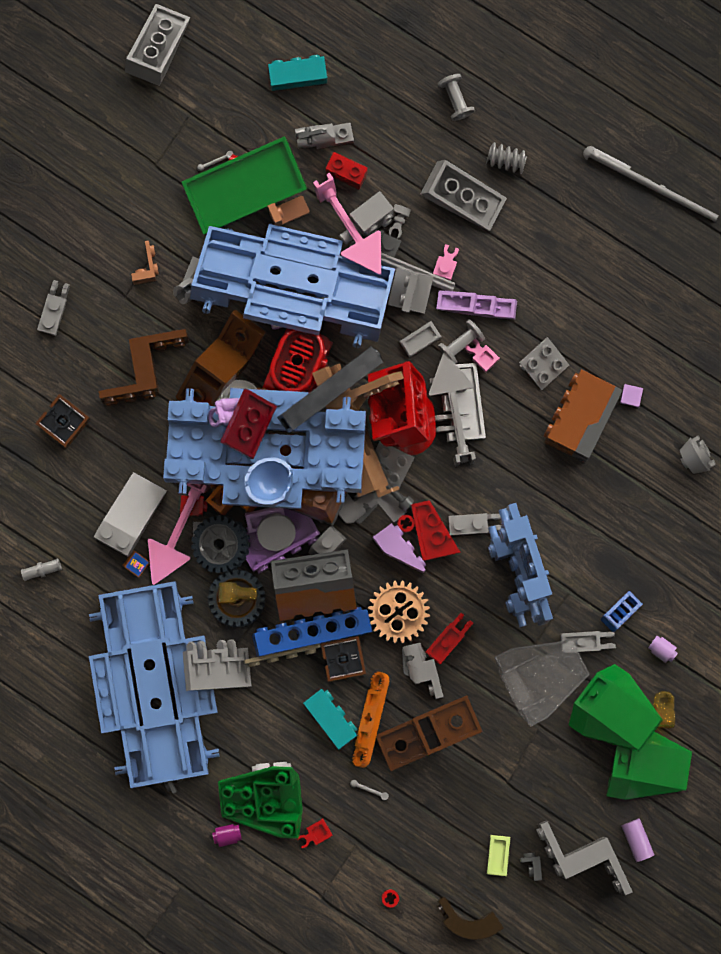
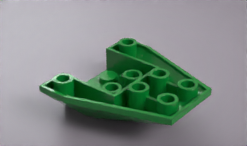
M614 664L597 672L574 702L569 726L584 737L640 751L663 719L632 676Z
M656 732L651 735L640 751L616 745L612 774L609 777L606 796L626 800L685 791L687 789L692 751Z
M272 766L218 781L221 815L223 818L280 838H299L303 807L299 774L292 767Z

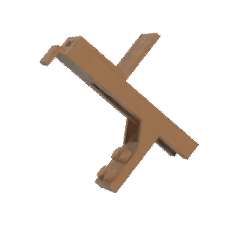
M341 365L328 366L313 372L312 374L317 386L342 369ZM401 371L392 373L353 390L349 388L327 404L326 409H341L343 397H346V405L347 397H350V409L359 411L368 396L399 385L398 381L404 379ZM365 427L362 492L357 493V495L360 497L376 491L379 498L399 490V487L386 489V486L389 484Z

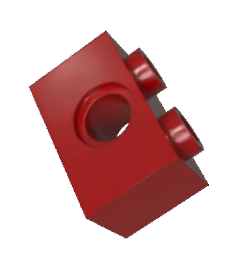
M333 152L326 167V174L330 173L333 178L360 190L368 174V167Z

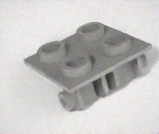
M548 337L519 362L521 369L526 370L541 390L569 366L568 362Z
M379 442L375 450L380 464H385L389 470L393 471L387 482L393 487L398 486L400 488L415 457L393 446L386 447Z

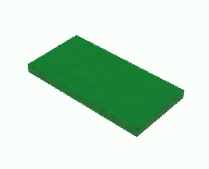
M285 136L182 181L203 234H207L209 226L221 228L260 211L270 204H276L308 190Z

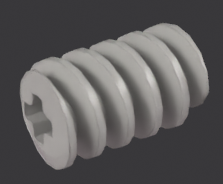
M493 142L486 164L490 160L493 167L498 162L499 169L505 164L507 171L512 166L514 173L520 168V174H522L527 156H525V150L518 154V149L515 148L511 152L510 146L503 150V144L497 149L496 142Z

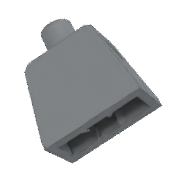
M330 526L311 546L308 553L315 555L335 552L347 539L336 528Z

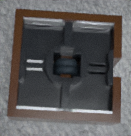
M59 394L50 405V411L48 413L44 412L35 424L67 449L91 419Z
M359 636L320 644L323 659L327 660L325 669L328 682L366 675Z

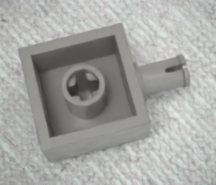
M379 191L351 212L350 220L364 239L375 233L381 226L386 227L393 221L394 208ZM348 230L339 235L346 245L353 239Z

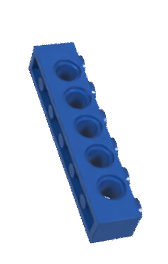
M357 607V609L350 610L351 613L347 614L339 611L331 613L332 617L328 618L320 615L313 617V621L309 622L301 619L294 621V625L290 626L282 623L275 625L276 629L268 630V627L256 629L257 633L252 635L256 655L260 657L369 634L372 632L368 610H362L361 607ZM347 618L351 619L354 623L351 629L345 626ZM329 622L335 626V631L332 633L326 629V624ZM310 626L316 629L314 637L307 633V629ZM291 630L295 631L298 635L295 641L288 637V633ZM270 635L278 636L279 643L277 645L270 642Z

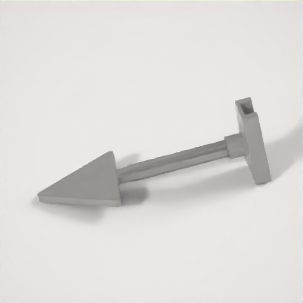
M444 352L430 388L429 396L448 394L458 447H456L457 455L453 459L454 466L458 467L460 462L474 464L476 460L475 452H469L468 445L465 443L456 396L457 391L472 389L474 385Z

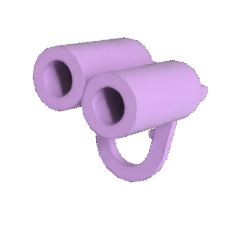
M227 398L216 401V407L212 408L208 414L210 425L212 427H219L222 424L228 426L240 398ZM214 412L216 415L218 414L219 418L216 423L213 421Z

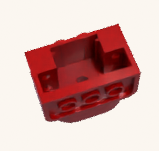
M286 328L270 364V370L263 388L265 387L266 390L310 393L318 387L312 373L328 366L327 357L333 342L321 334L314 335ZM297 357L303 360L302 364L298 366L292 363V360Z
M410 361L368 374V383L400 371L404 379L398 381L399 385L369 396L368 405L371 412L369 421L372 426V439L374 441L380 440L386 447L394 445L398 450L409 455H417L428 449L436 435L434 406L427 397L426 383L422 374Z

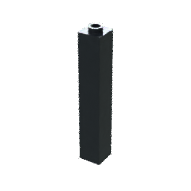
M370 347L277 417L287 432L290 433L382 364L381 354L376 349Z

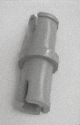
M57 558L56 560L45 563L39 562L36 566L21 569L23 580L27 581L39 576L41 578L46 577V574L60 571L62 567Z

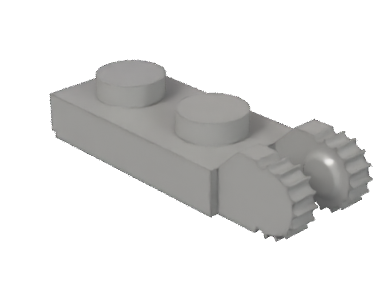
M54 280L52 282L50 294L47 296L37 328L38 331L54 336L57 335L66 306V297L70 284H64L61 297L55 296L58 281Z
M487 513L448 516L449 532L451 536L488 533L487 520H499L501 517L500 514L487 515ZM494 525L496 530L500 531L501 525Z
M593 631L560 634L562 653L601 651V649L616 648L613 643L602 645L600 643V637L611 638L615 636L614 632Z

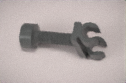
M381 463L385 477L388 479L393 471ZM388 482L389 485L386 486L387 490L393 488V486L390 485V483ZM397 490L390 493L399 501L398 507L404 512L414 502L409 495L405 497Z

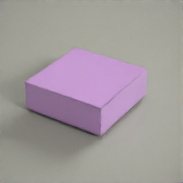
M624 384L620 404L639 408L643 388Z

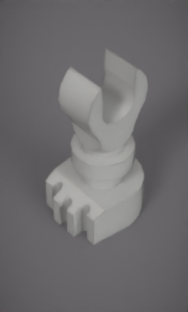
M395 204L394 212L398 215L394 217L395 223L389 229V236H391L394 229H397L399 231L397 239H399L402 235V223H405L404 217H409L411 209Z

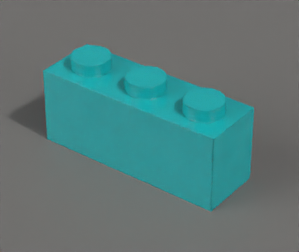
M312 55L308 59L296 57L290 59V61L275 60L268 64L272 91L327 83L324 56Z
M321 689L303 704L339 750L357 736L355 732L358 729L352 721L347 722L343 716L346 714L340 706L335 707L331 702L334 698L329 691L326 690L324 692Z

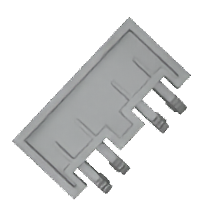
M456 364L474 385L472 389L456 392L465 441L485 439L477 364ZM447 393L439 394L443 395V411L451 412ZM452 414L435 416V421L450 420L451 426L437 427L436 432H451L446 434L447 442L457 441Z
M219 640L216 644L217 649L207 650L204 641H199L196 644L188 642L187 650L183 652L186 691L252 686L250 667L248 664L243 665V660L249 659L248 648L237 649L234 640H227V643L224 640Z

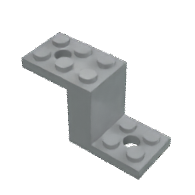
M548 821L537 824L539 829H536L538 836L541 840H545L547 847H544L548 857L553 858L555 861L553 868L557 876L567 879L606 861L603 864L607 873L614 878L612 884L616 892L623 895L633 892L607 837H601L563 855Z

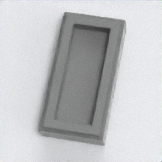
M432 321L400 340L399 343L410 358L439 340L441 335Z

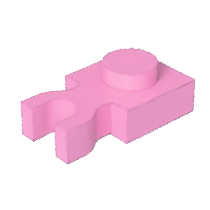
M445 244L444 257L439 256L433 274L451 281L457 264L453 259L457 256L459 249L455 248V252L450 254L447 251L449 245Z
M475 338L472 343L476 347L470 348L467 345L465 350L475 355L472 360L486 373L500 358L487 345L482 348L479 341Z

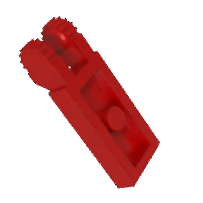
M460 613L452 624L450 623L425 652L439 665L462 640L466 631L473 624L470 620L465 624L462 631L455 627L463 619V613Z

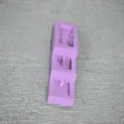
M439 291L436 309L475 316L515 320L517 300L477 295L476 293Z

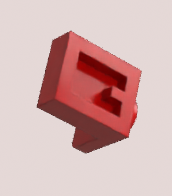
M181 495L180 515L189 496ZM200 495L199 499L196 500L189 516L203 517L204 512H207L208 503L204 496Z

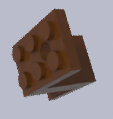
M235 309L219 337L195 360L176 398L183 401L186 399V389H194V401L209 403V406H215V402L219 400L223 391L246 369L266 332L251 320L243 318V315ZM240 332L244 334L245 338L240 336Z
M186 329L129 339L136 384L98 391L101 402L107 406H114L119 401L124 400L125 403L137 401L136 398H155V395L159 394L152 350L155 349L156 352L167 350L166 347L174 346V348L185 347V344L189 343Z
M466 695L379 733L376 739L388 767L392 771L483 731ZM457 715L462 718L461 726L454 727L451 724L453 716ZM398 740L406 742V749L404 751H398L395 748V743Z

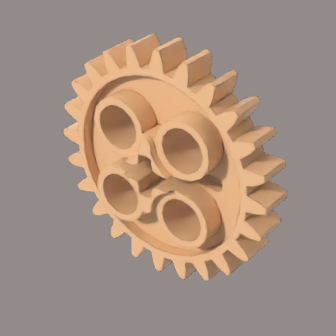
M394 581L392 587L389 583H386L387 589H383L380 586L379 590L381 593H373L376 600L370 599V602L374 604L368 607L369 610L373 611V613L369 614V618L374 619L370 624H376L374 632L381 631L379 637H382L384 634L387 635L386 641L390 637L393 638L394 643H396L397 638H400L401 642L404 643L405 637L412 641L411 635L413 634L415 637H418L417 630L423 632L424 629L421 625L428 624L424 620V618L430 617L429 614L425 613L430 607L424 606L428 599L422 600L421 597L424 592L418 594V587L411 589L412 583H409L407 587L404 586V581L401 582L400 586ZM399 593L404 594L406 597V601L402 604L397 603L395 600V596ZM409 601L413 602L412 605L403 610V616L397 615L391 621L385 623V620L395 613L396 607L401 609ZM383 605L389 606L391 609L390 614L382 615L380 607ZM409 609L417 611L418 616L415 619H410L407 616ZM395 620L402 623L403 627L399 631L392 628L391 624Z

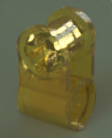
M660 691L654 697V708L663 719L657 728H674V696L670 692ZM665 696V698H668V702H660V698Z

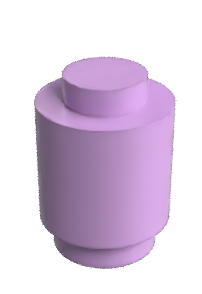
M656 636L648 647L652 654L665 663L667 661L672 662L678 654L675 651L677 647L663 637Z

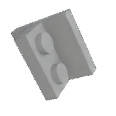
M397 267L388 305L402 308V311L406 312L412 310L425 314L434 276Z

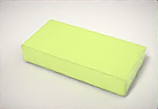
M490 835L487 874L507 876L510 837Z

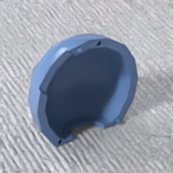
M264 458L257 461L249 468L245 476L244 486L248 496L254 502L263 506H276L285 502L292 490L293 471L289 464L278 458Z

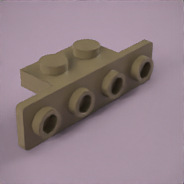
M291 630L288 633V637L295 641L297 640V633ZM270 635V642L277 645L279 643L278 636ZM320 644L243 660V665L248 664L249 667L260 665L259 661L267 660L268 663L279 661L278 657L286 656V659L298 657L297 653L304 651L305 655L317 653L316 649L320 648Z

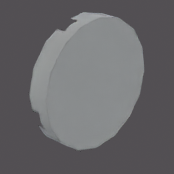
M280 513L265 516L257 527L258 541L263 547L271 551H280L289 547L294 541L296 534L292 520Z

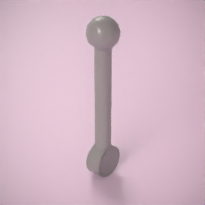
M228 151L226 155L203 165L199 164L197 170L203 171L208 166L224 159H229L233 152Z
M356 780L350 782L351 787H358L380 796L383 800H387L389 797L386 792H378L359 784Z

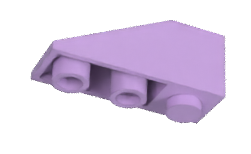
M391 523L373 536V540L383 554L421 573L426 571L424 568L426 566L425 562L420 556L418 558L413 553L414 547L409 541H404L401 537L404 534L397 525L394 527Z

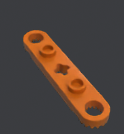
M383 672L374 673L375 675L371 678V687L368 689L355 743L356 749L353 754L354 757H352V762L357 767L365 768L371 761L389 686V676Z

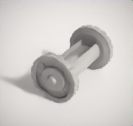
M461 74L450 75L437 83L439 88H446L454 107L455 113L451 115L452 121L464 119L475 112L474 107L466 106L457 82L462 79Z
M471 320L466 322L469 329L450 345L445 346L443 343L438 345L442 353L445 352L455 364L457 363L455 355L475 338L481 342L485 340L483 333Z

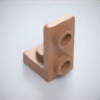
M303 196L278 206L275 203L268 205V212L276 226H281L310 213Z
M149 240L145 241L150 270L138 269L135 273H132L134 285L156 281L155 275H159L157 263L153 264L152 257L156 256L154 245L150 246Z

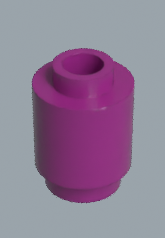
M234 824L218 827L215 828L216 832L212 833L214 844H219V847L238 843L237 841L242 840L239 825L234 826Z

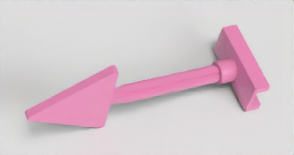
M330 173L327 174V181L319 185L317 180L313 182L316 196L320 203L324 200L330 202L355 241L354 245L341 252V256L381 275V232L376 231L364 239L360 236L336 198L335 183Z
M187 484V486L191 487L188 494L189 498L167 545H163L153 539H148L153 585L191 559L174 548L196 500L199 499L201 493L209 491V485Z

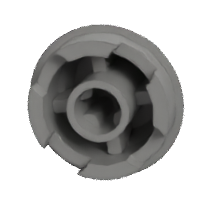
M699 435L689 438L680 449L683 465L686 469L689 468L693 474L710 471V468L716 465L714 459L711 460L709 458L711 457V452L704 441H700Z

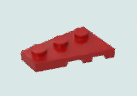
M430 500L411 504L423 561L461 553Z

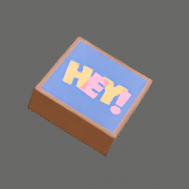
M133 550L122 566L137 577H140L150 562Z

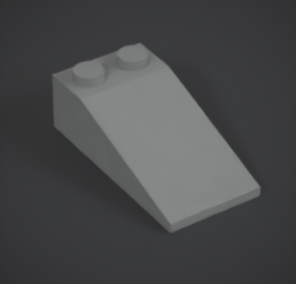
M155 4L126 58L125 72L160 86L188 26L190 17Z
M447 160L437 161L420 193L435 204L487 231L491 230L507 199Z
M133 472L99 526L94 538L129 557L167 490Z

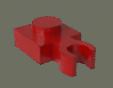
M321 819L306 828L309 834L300 835L297 840L305 838L306 844L301 846V848H305L312 840L317 845L333 835L324 819Z

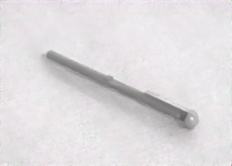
M593 146L586 147L583 152L586 160L590 157L714 222L719 216L667 189L662 184L658 185L630 170L631 166Z

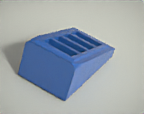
M628 591L603 615L601 621L612 632H615L643 604ZM628 599L635 607L632 608L625 600ZM620 605H622L629 613L627 614V613L620 607ZM614 610H616V611L623 617V619H621V618L614 612Z

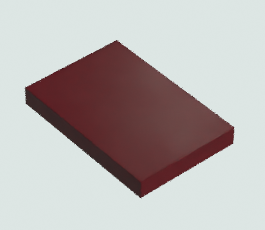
M244 389L220 443L249 459H254L277 406L254 392Z

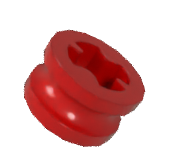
M402 515L397 523V526L405 533L412 531L415 525L414 519L410 515ZM409 519V523H412L411 527L402 528L403 524H400L401 521Z
M389 889L382 894V902L386 907H394L398 904L399 895L396 891ZM388 893H392L391 895L395 894L396 896L393 899V904H389V901L385 902Z

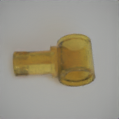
M231 582L219 583V603H236L239 599H257V588L239 587L236 583Z

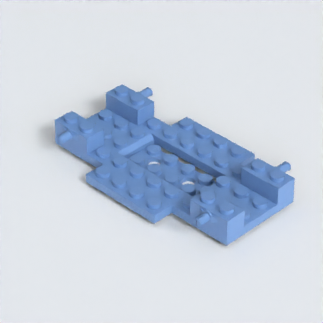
M269 224L265 238L234 232L233 229L229 230V228L221 229L209 226L192 281L190 299L204 302L202 311L205 313L207 309L206 314L210 313L212 304L228 307L230 299L246 302L243 315L245 319L319 335L323 320L342 324L340 333L355 337L353 347L356 348L357 345V348H360L362 339L378 342L395 268L381 265V275H378L340 256L343 245L342 240ZM272 268H278L281 271V273L278 275H274L270 272V270ZM316 277L318 282L310 283L308 278ZM272 284V285H276V286H277L278 288H280V289L289 288V289H294V290H296L298 293H305V292H307V293L314 294V295H315L316 297H318V298L310 297V296H306V295H301V294H297V293H293V292H288V291H284V290H280V289H275V288H271V287H267V286H262V285Z
M230 388V398H240L244 389ZM186 389V399L183 401H169L167 459L164 461L163 479L165 482L179 483L178 494H182V489L183 494H187V484L224 485L223 505L301 509L303 490L337 492V503H340V495L341 503H345V492H362L366 411L350 409V397H347V405L346 397H343L341 409H326V412H317L293 430L306 433V436L264 434L254 459H249L220 443L227 426L222 424L219 427H212L210 425L208 414L216 406H209V403L194 401V389ZM248 389L277 406L267 430L287 431L277 417L309 393ZM214 412L213 421L216 423L219 418L218 414L216 415ZM284 445L291 448V453L288 456H283L280 453V448ZM264 458H278L284 460L291 467H304V469L292 468V490L285 502L276 506H263L254 502L248 496L244 486L245 476L251 466L226 465V463L253 465Z
M513 503L508 505L507 508L498 511L502 522L501 529L498 531L499 536L496 526L488 528L491 536L488 550L491 558L494 557L495 561L511 557L508 562L511 571H515L517 576L514 579L517 593L509 595L506 607L509 613L512 612L513 616L517 617L519 628L527 625L524 613L531 611L534 623L537 622L538 626H541L553 619L547 601L552 595L547 579L549 572L544 570L535 542L538 537L533 535L527 515L520 517L517 504Z
M176 582L98 595L101 610L98 613L89 614V617H94L90 618V622L103 621L108 653L89 656L101 733L121 730L126 765L114 767L115 771L122 770L115 772V774L127 773L130 788L208 775V758L220 757V754H212L219 752V749L207 751L205 748L199 716L218 713L214 689L186 691L183 652L187 650L188 642L196 644L199 641H204L206 644L205 636L185 639L181 612L182 605L194 604L193 597L181 598ZM162 643H166L178 720L174 718ZM128 649H131L144 726L140 725ZM148 659H152L155 662V668L151 671L146 670L144 667V663ZM153 698L161 700L162 705L159 709L151 707L150 702Z

